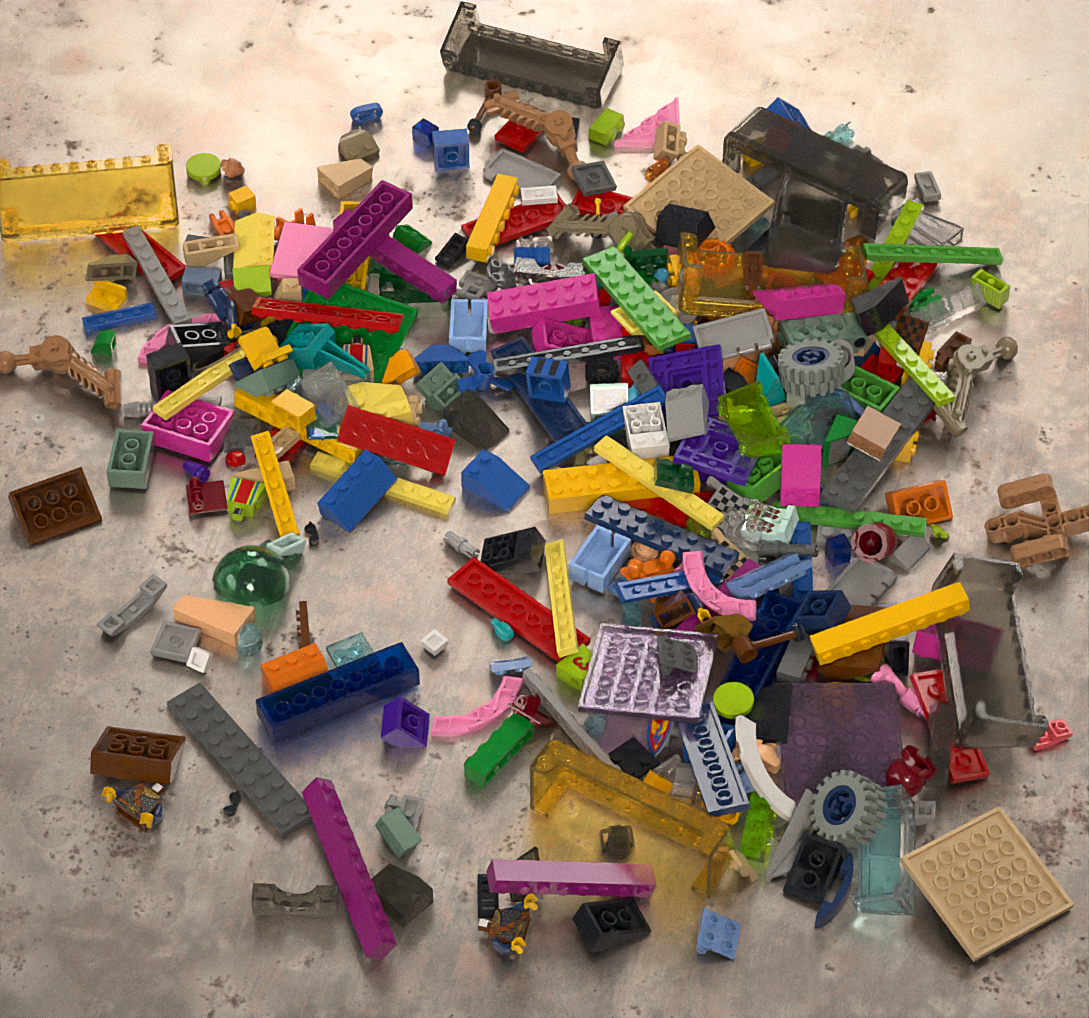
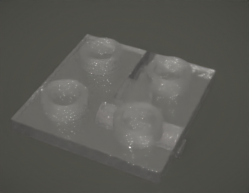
M745 496L742 504L748 505L750 508L747 512H743L729 506L723 535L731 543L757 553L765 520L753 515L757 509L767 513L770 505L761 503L759 499L753 500Z

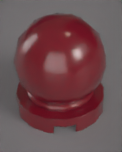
M881 522L862 525L853 533L851 539L852 550L855 551L861 561L867 563L877 562L890 557L898 544L897 535L894 530Z
M907 745L901 751L902 758H897L888 766L885 774L888 790L901 798L914 797L922 791L926 779L931 780L937 774V768L930 758L926 756L924 759L917 753L919 749L912 745Z

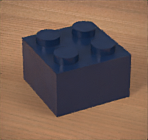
M842 590L809 591L797 611L794 621L797 625L803 626L805 633L814 635L843 624L852 606Z

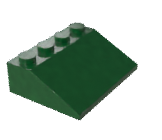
M402 277L379 278V296L418 309L416 318L450 317L452 296L442 304L437 300H433L424 291L418 290L413 284L406 282Z

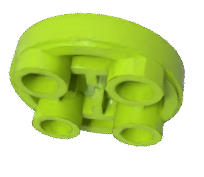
M211 153L195 154L186 162L187 175L192 179L200 181L202 184H208L211 179L221 173V161L216 155Z
M729 682L716 689L713 695V704L718 715L736 720L737 716L742 715L745 717L750 713L754 705V696L746 685L739 682Z

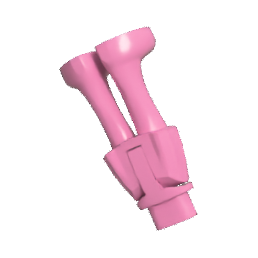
M887 664L882 665L880 671L872 675L870 679L873 682L872 685L876 689L889 685L900 696L899 702L916 714L917 717L922 716L926 719L915 690L912 687L907 689L890 666Z

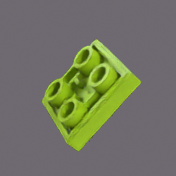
M269 265L233 268L234 287L238 290L251 288L262 297L272 295Z

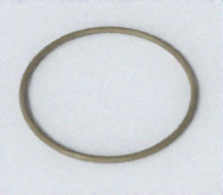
M249 329L242 331L241 335L248 332H253L254 330ZM239 346L237 349H235L225 357L205 367L196 369L195 367L199 362L194 363L192 369L193 371H202L209 367H212L220 363L221 361L227 359L237 351H239L241 349V346Z

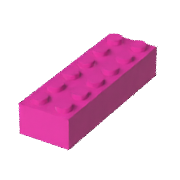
M595 273L487 293L489 320L494 334L534 327L541 317L563 322L601 315L599 287Z

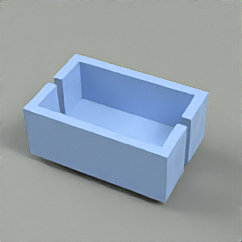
M451 299L449 345L463 354H466V352L471 354L481 350L486 352L488 300L472 299V315H468V299Z
M596 525L569 563V579L582 585L588 583L589 588L604 593L607 586L612 582L630 556L631 539L615 533L614 546L611 547L612 531Z

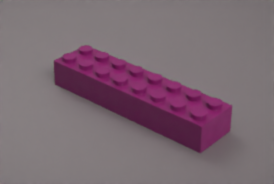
M381 180L297 269L299 285L329 299L413 209L412 193Z

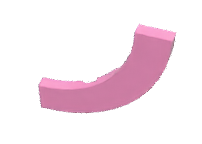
M215 313L203 314V316L192 318V324L221 322ZM169 325L160 329L150 341L145 343L138 355V362L147 363L146 354L168 347L166 340Z
M683 552L684 572L689 585L705 606L719 615L738 613L745 616L748 621L756 620L755 600H743L726 596L710 582L704 567L703 552Z
M503 676L501 685L494 694V697L488 703L472 710V713L454 716H434L430 732L431 736H459L491 725L511 708L508 706V703H515L522 689L523 678Z

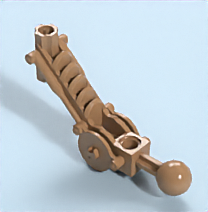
M516 90L501 96L499 93H496L493 99L484 102L489 117L499 114L500 117L516 122L526 128L537 132H544L549 142L559 149L561 156L567 157L569 161L568 176L571 180L576 181L571 173L572 166L586 163L579 160L576 154L578 152L575 140L576 134L572 117L568 112L556 110L548 113L529 104L521 103Z
M60 335L48 337L42 345L29 346V354L14 355L10 351L0 352V373L9 374L17 366L31 364L35 371L52 369L57 374L69 373L72 379L76 378L79 384L82 383L92 393L96 392L98 397L102 398L104 395L106 408L118 409L122 406L121 371L114 368L107 369L103 376L99 367H94L90 361L87 363L84 357L80 358V355L72 347L68 339Z

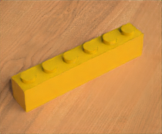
M497 174L466 245L467 259L487 263L489 257L493 256L494 245L498 244L500 232L504 231L505 220L509 219L510 208L514 207L515 196H518L520 193L517 177Z

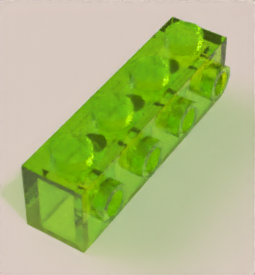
M757 791L751 792L750 810L747 811L740 852L747 860L764 863L765 855L770 854L771 843H768V839L773 838L775 826H771L772 821L776 822L777 814L770 808L771 805L764 797L761 798Z

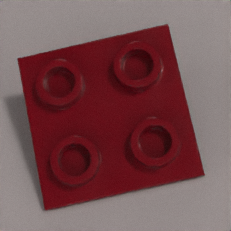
M197 476L191 477L189 485H186L190 515L228 510L223 480L201 483Z
M519 695L515 703H508V706L513 708L514 713L520 716L525 715L530 718L529 722L536 726L557 724L555 720L537 710L541 703V698L538 695Z

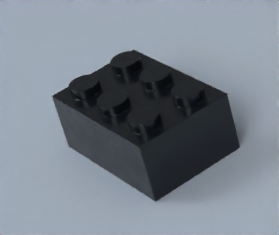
M181 342L146 354L150 389L156 401L161 399L166 390L174 392L192 380L190 358Z

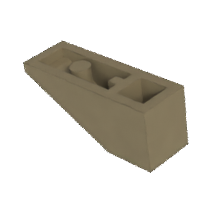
M114 254L88 263L86 281L135 279L138 262L128 254Z

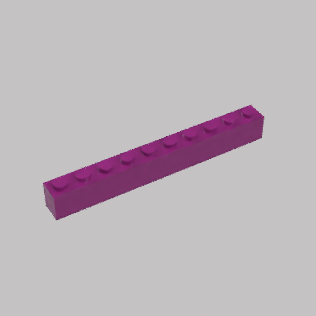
M316 777L302 791V795L364 953L368 958L383 960L397 946L394 933L391 930L380 898L377 895L374 883L371 880L360 848L355 840L354 833L344 813L335 786L331 780Z

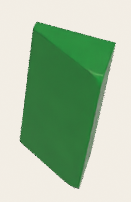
M409 224L397 225L393 233V238L417 254L432 244L430 239Z

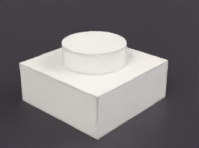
M435 629L421 639V646L434 656L449 645V640Z
M192 647L186 666L206 673L213 654L201 648Z

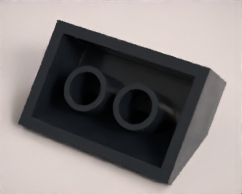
M668 204L658 215L656 239L654 241L658 244L695 252L716 227L708 211Z

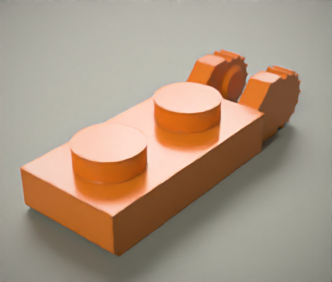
M224 210L219 211L221 218L217 220L213 213L209 214L210 222L218 236L234 234V224Z

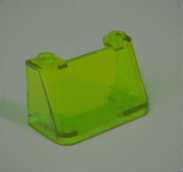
M759 380L717 397L719 403L716 406L720 416H724L739 443L738 448L742 456L745 455L747 458L782 456V444H791L789 432L785 426H780L768 404L767 397L762 393L763 386Z

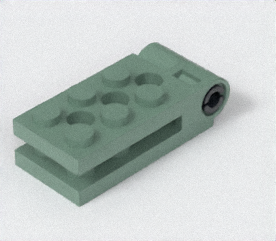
M846 312L842 315L838 313L780 321L779 328L782 332L777 333V340L782 349H786L788 344L793 346L795 341L801 343L803 339H808V341H813V338H818V341L826 339L828 343L837 339H843L850 343L854 353H858V350L865 348L869 343L867 335L852 312Z

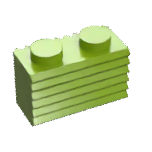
M607 107L589 127L588 138L607 146L609 142L614 141L618 132L623 131L625 127L624 115Z
M980 269L972 276L970 294L976 295L979 299L985 300L988 304L1000 309L1009 299L1011 285Z

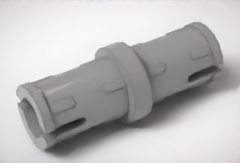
M448 531L444 535L443 541L453 546L458 553H463L470 559L479 556L475 552L480 553V550L469 544L467 539L460 538L452 531Z

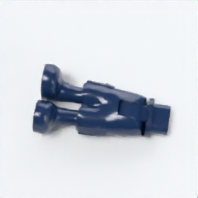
M210 279L201 286L205 291L204 295L207 297L219 320L226 322L230 330L231 324H229L226 303L229 298L226 293L227 290L221 287L220 283H216L214 279ZM257 321L241 326L236 325L241 331L251 329Z

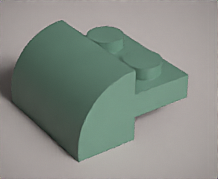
M442 362L415 384L416 388L426 398L424 402L437 411L445 409L461 394L457 388V382L461 378L457 373L453 375Z

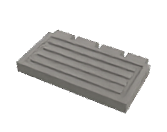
M503 148L483 168V178L492 182L495 181L497 174L517 177L518 185H520L519 194H521V188L555 186L561 179V173Z
M765 308L693 326L698 348L720 344L722 346L723 360L738 357V351H740L741 356L754 353L757 346L759 351L772 348L771 343L774 342Z
M856 556L826 590H842L851 605L874 606L876 601L897 580V577L892 574L893 570L879 562L867 563L861 561Z

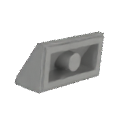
M910 535L893 553L892 563L908 572L930 549V546L922 537Z

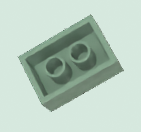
M116 429L107 467L109 487L147 489L156 447L154 431Z

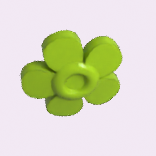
M935 524L930 525L932 532L936 534L935 538L939 536L943 539L949 538L950 534L944 528Z

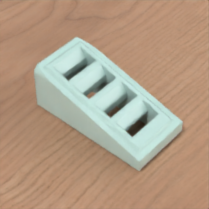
M291 532L268 543L266 548L280 556L300 554L304 552L306 540Z

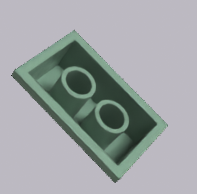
M291 358L261 369L234 384L255 397L263 394L265 397L297 385L296 381L302 379L294 359Z

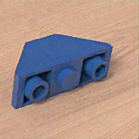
M431 345L414 358L421 371L419 374H428L440 362L451 373H469V358L451 345Z

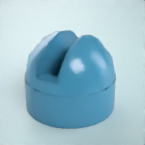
M659 268L653 276L662 283H665L668 280L669 272L666 268Z

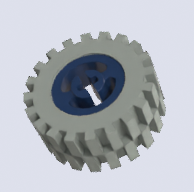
M813 338V341L803 339V342L795 341L793 346L788 344L786 349L780 351L781 354L778 355L780 382L782 388H785L786 392L791 391L792 395L796 396L799 393L800 397H806V395L816 397V394L824 396L826 392H835L834 388H841V384L845 382L844 351L841 350V346H836V343L833 341L828 343L826 339L818 341V338Z
M841 770L840 773L835 771L831 773L832 778L827 776L823 779L824 785L819 784L816 789L819 792L817 795L813 794L812 796L815 803L814 805L810 804V810L814 812V814L810 815V821L815 822L812 825L814 830L818 831L817 834L824 839L842 845L845 848H860V843L867 845L870 843L869 837L874 839L877 836L875 833L876 829H882L883 825L880 824L881 819L886 820L887 815L883 813V809H887V803L882 800L886 796L885 793L881 792L882 788L880 785L865 776L851 770Z

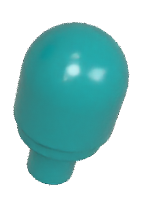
M497 618L491 620L490 623L495 627V634L502 641H510L513 638L514 631L506 622H500Z

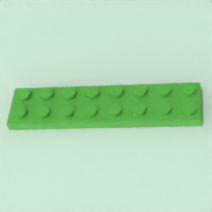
M614 246L583 258V265L590 273H595L596 280L658 351L690 339L691 333Z

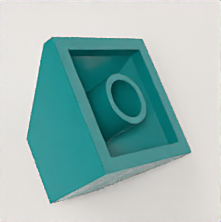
M763 352L759 357L755 383L758 393L755 396L760 404L763 403L768 408L787 400L779 377Z

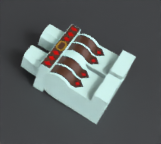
M759 505L757 510H749L747 521L751 524L743 523L741 532L743 536L751 537L753 543L765 540V542L781 541L784 544H789L799 521L796 507L788 505L786 509H779L772 506L765 507V505Z

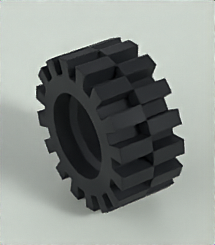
M613 357L586 362L585 376L589 384H614V382H617L619 365L616 359L613 360ZM604 369L608 372L599 373L597 370Z

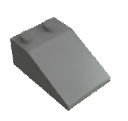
M703 384L690 385L686 388L668 391L665 400L668 441L671 442L706 434L709 400Z

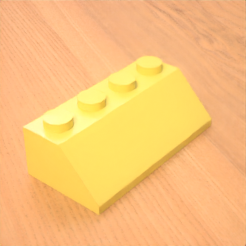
M256 212L235 221L234 233L237 235L239 249L233 252V268L269 265L270 273L274 260L275 216Z

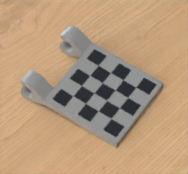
M710 476L706 481V485L715 489L716 492L707 504L725 515L724 520L717 527L732 536L753 504Z

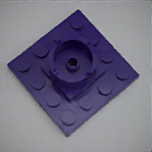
M720 344L648 358L649 370L665 394L672 389H682L690 385L703 384L709 400L708 417L714 418L727 415L723 354ZM664 405L661 407V410L666 427V406Z
M708 417L706 434L682 439L672 462L679 465L682 463L692 465L693 469L698 471L700 480L705 483L712 476L724 486L727 485V481L745 486L767 443L768 436Z

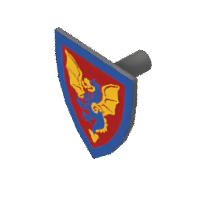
M676 711L650 714L647 737L650 752L655 758L663 747L668 748L671 735L680 736L678 728L673 727Z

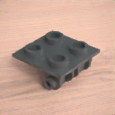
M657 635V650L659 652L658 658L661 664V673L669 675L673 668L698 674L693 644Z

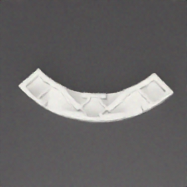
M739 715L736 717L735 731L736 741L739 742L741 750L739 756L744 770L759 796L766 799L771 805L770 808L776 814L790 822L795 812L796 802L786 796L767 773L757 747L756 723Z

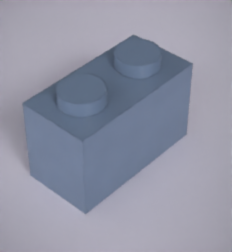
M186 266L182 278L183 294L205 296V291L201 286L210 279H214L216 283L222 281L221 269Z

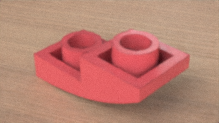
M1064 719L1046 722L1043 728L1028 730L1025 737L1034 751L1068 739L1073 735V732Z

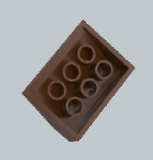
M82 467L11 491L8 495L15 517L30 546L102 520Z
M851 605L852 608L843 624L888 607ZM886 643L875 645L870 649L853 653L831 663L823 665L818 663L817 670L829 683L879 672Z
M107 726L91 751L90 774H95L99 777H116L119 780H137L140 783L153 782L160 785H170L176 775L186 737Z

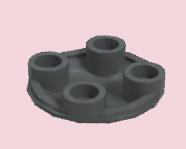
M493 259L487 266V277L495 286L501 289H510L519 285L518 267L515 264H508Z

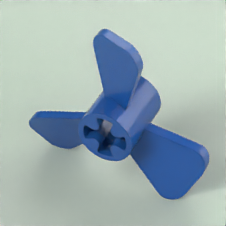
M477 351L468 356L469 365L475 371L474 376L461 378L457 382V388L465 398H470L477 389H488L491 384L506 391L512 390L513 384L508 379L493 377L494 366L486 362L485 351Z

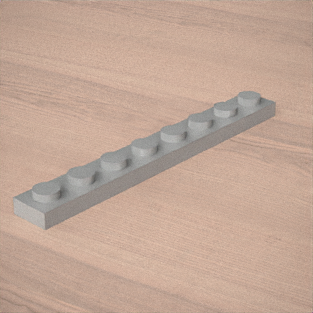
M140 226L123 230L122 233L125 241L172 324H192L190 314Z
M530 668L524 670L523 684L532 695H538L541 698L540 704L614 788L620 786L622 775L620 767L617 764L614 765L607 752L599 748L597 741L587 734L583 725L578 724L574 715L564 708L562 701L556 699L550 687L542 683L540 676L537 673L534 674Z

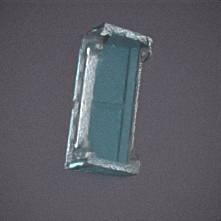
M900 784L882 787L881 792L885 793L886 796L882 801L887 803V809H883V813L887 814L886 820L881 819L880 824L883 827L881 830L876 829L875 833L877 836L874 839L869 837L870 843L867 845L860 843L861 847L858 848V888H854L850 899L852 905H855L860 913L900 916L915 915V882L900 863L902 856L915 850V802L903 785Z

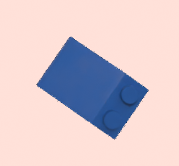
M482 449L461 472L462 488L506 511H509L530 488V485L499 456L485 449Z

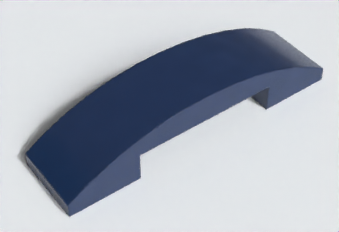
M849 852L840 867L839 880L843 882L832 903L823 901L816 915V929H820L831 922L842 910L848 899L854 867L853 857Z

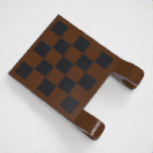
M899 313L894 318L898 320L895 331L919 356L930 322Z

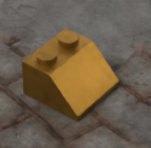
M736 613L712 617L696 625L694 630L722 652H726L732 649L731 643L736 637L748 635L753 624L745 616Z

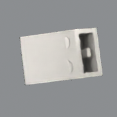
M660 402L622 406L628 450L641 459L669 456L670 444Z

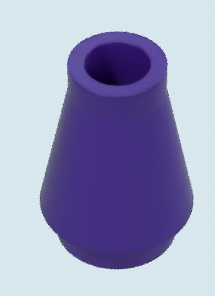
M186 460L183 464V469L191 477L197 476L201 483L208 480L210 470L206 465L192 462L191 460Z

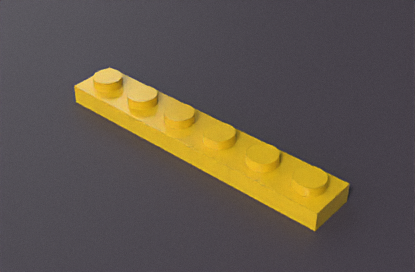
M266 431L250 436L280 538L291 532L300 536L270 433Z

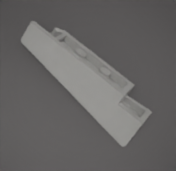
M807 788L766 870V882H770L772 878L781 875L784 877L789 876L804 833L813 835L815 831L812 826L814 822L810 821V815L814 814L810 810V804L814 805L815 800L812 799L813 793Z

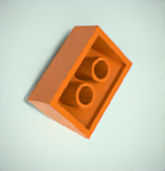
M934 480L885 493L890 514L927 518V524L953 518L945 480Z
M316 643L261 664L262 680L278 707L333 686L324 656Z

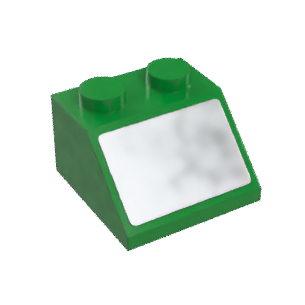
M837 414L825 440L822 466L827 467L847 460L855 447L847 444V441L858 420Z

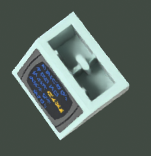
M628 383L590 384L591 422L628 402Z

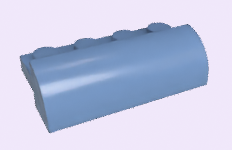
M797 553L789 554L726 582V585L734 598L753 600L805 576L807 569L813 567L811 559L800 561Z

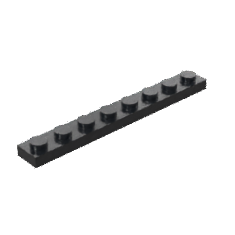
M632 335L493 359L495 375L499 377L526 372L532 356L568 361V364L642 352L639 335Z

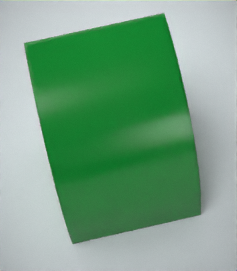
M104 330L99 332L91 349V354L113 356L117 345L116 331Z

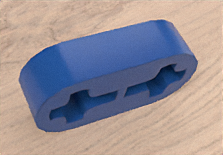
M377 102L357 106L350 111L352 121L356 124L376 120L383 115V109Z

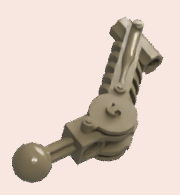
M569 203L546 229L548 234L555 239H559L564 232H568L567 236H571L574 233H577L576 236H580L585 233L584 237H588L592 233L594 234L593 237L602 234L601 238L611 234L617 243H620L626 233L630 231L634 236L628 244L634 250L657 249L652 244L656 238L646 229L645 218L639 212L632 210L625 211L619 215H612L610 218H607L608 215L598 218L599 214H595L591 218V214L578 217L580 215L579 209Z
M1002 337L997 341L996 347L992 349L986 347L985 344L979 347L966 344L962 345L958 351H955L953 359L949 360L946 368L950 378L948 389L955 395V401L940 407L936 404L933 406V409L945 424L942 429L945 434L951 432L957 438L967 431L968 427L963 421L966 419L973 380L979 372L988 369L994 359L1000 357L1009 360L1015 357L1019 347L1016 340L1011 337Z

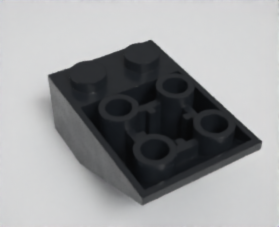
M536 527L485 538L480 561L495 572L528 574L540 571L546 540Z

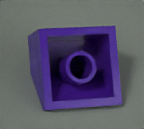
M402 696L397 697L384 705L381 739L394 747H427L430 714Z

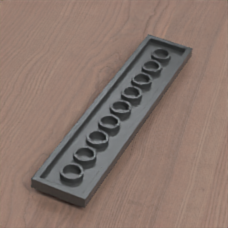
M911 376L882 413L900 423L901 426L881 461L855 448L821 492V500L854 515L933 410L935 403Z
M201 683L167 701V707L282 838L312 820L302 796Z

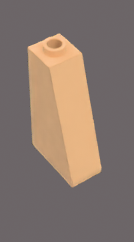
M183 595L179 602L177 601L173 606L175 622L199 628L202 633L235 647L256 620L255 607L250 605Z

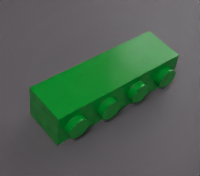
M516 713L505 718L499 729L494 730L485 743H481L477 751L465 760V777L485 788L534 736V724Z

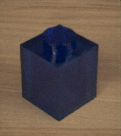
M423 118L412 127V138L429 149L433 145L432 131H439V127Z
M844 533L826 538L825 555L832 567L851 562L852 546Z

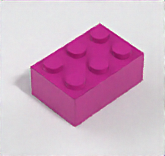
M619 305L602 306L601 315L588 317L592 342L624 337L620 332L622 325L611 315V311L620 307ZM621 355L613 357V360H621Z

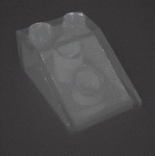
M329 362L300 381L328 428L343 419L347 405L360 408L343 376L332 362Z

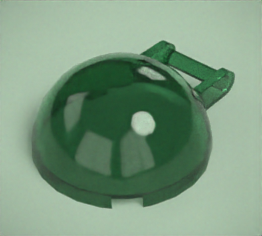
M269 539L259 546L245 545L234 548L224 555L217 564L212 577L214 582L213 588L221 597L235 604L250 606V602H262V606L274 604L287 595L290 588L288 571L299 564L301 555L294 553L281 556L285 558L282 561L276 555L277 553L266 548L267 544L272 542Z

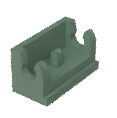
M399 807L380 817L375 824V827L398 859L415 849V846L422 841Z

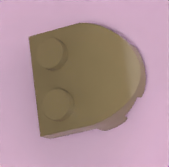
M365 130L347 132L340 137L338 143L339 155L342 154L346 161L360 158L364 160L380 152L372 135Z

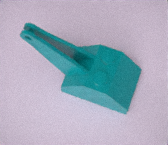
M298 324L279 346L281 348L290 344L293 351L288 355L287 360L293 358L296 366L303 371H315L322 364L355 375L361 379H365L366 374L370 373V369L365 364L336 345L335 331L329 324Z

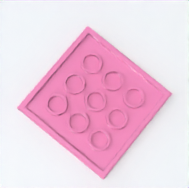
M285 222L270 270V277L281 279L298 278L297 269L333 232V228Z

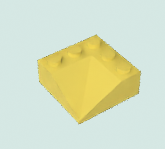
M359 382L344 386L348 405L414 426L412 412L401 385Z

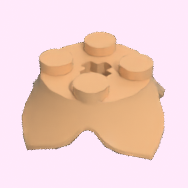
M756 739L758 751L765 769L776 774L780 769L781 763L777 755V744H762V740ZM736 741L735 748L731 754L734 762L739 763L741 762L739 756L741 750L739 742Z

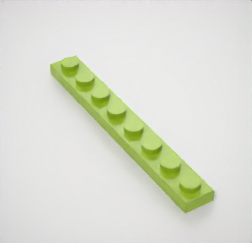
M907 199L884 244L905 245L924 209V205ZM875 261L870 269L874 272L875 277L858 295L878 287L896 261Z
M889 324L883 330L872 334L938 407L955 401V395Z

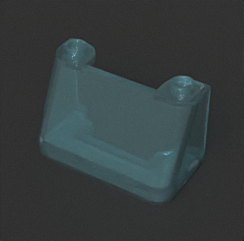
M834 388L835 392H826L824 396L816 394V397H811L808 395L806 404L798 405L780 423L779 430L788 444L821 445L822 452L825 440L837 414L857 420L849 392ZM821 457V466H822L824 461H823V458Z

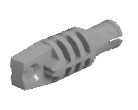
M137 401L123 404L124 417L141 418L143 416L145 418L150 414L153 406L158 401Z

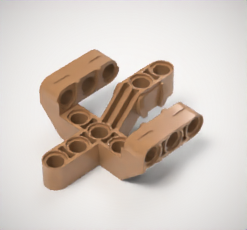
M1043 473L1002 484L997 489L1002 508L1012 509L1040 501L1043 517L1019 510L991 518L984 524L987 536L992 543L1004 541L1012 543L1011 540L1022 537L1027 539L1028 536L1038 538L1031 541L1025 540L1024 543L1016 544L1010 549L1014 567L1026 568L1054 561L1056 558L1070 557L1071 551L1067 537L1089 531V505L1061 512L1052 477L1049 474Z

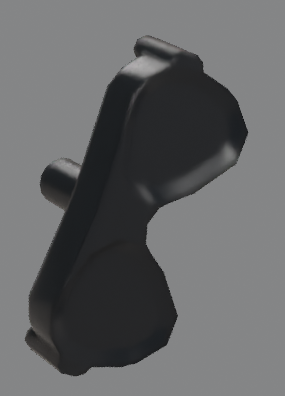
M309 521V524L304 528L307 534L312 535L309 538V544L318 545L320 538L316 526Z
M239 790L229 795L232 805L223 809L224 814L228 817L235 815L241 802Z

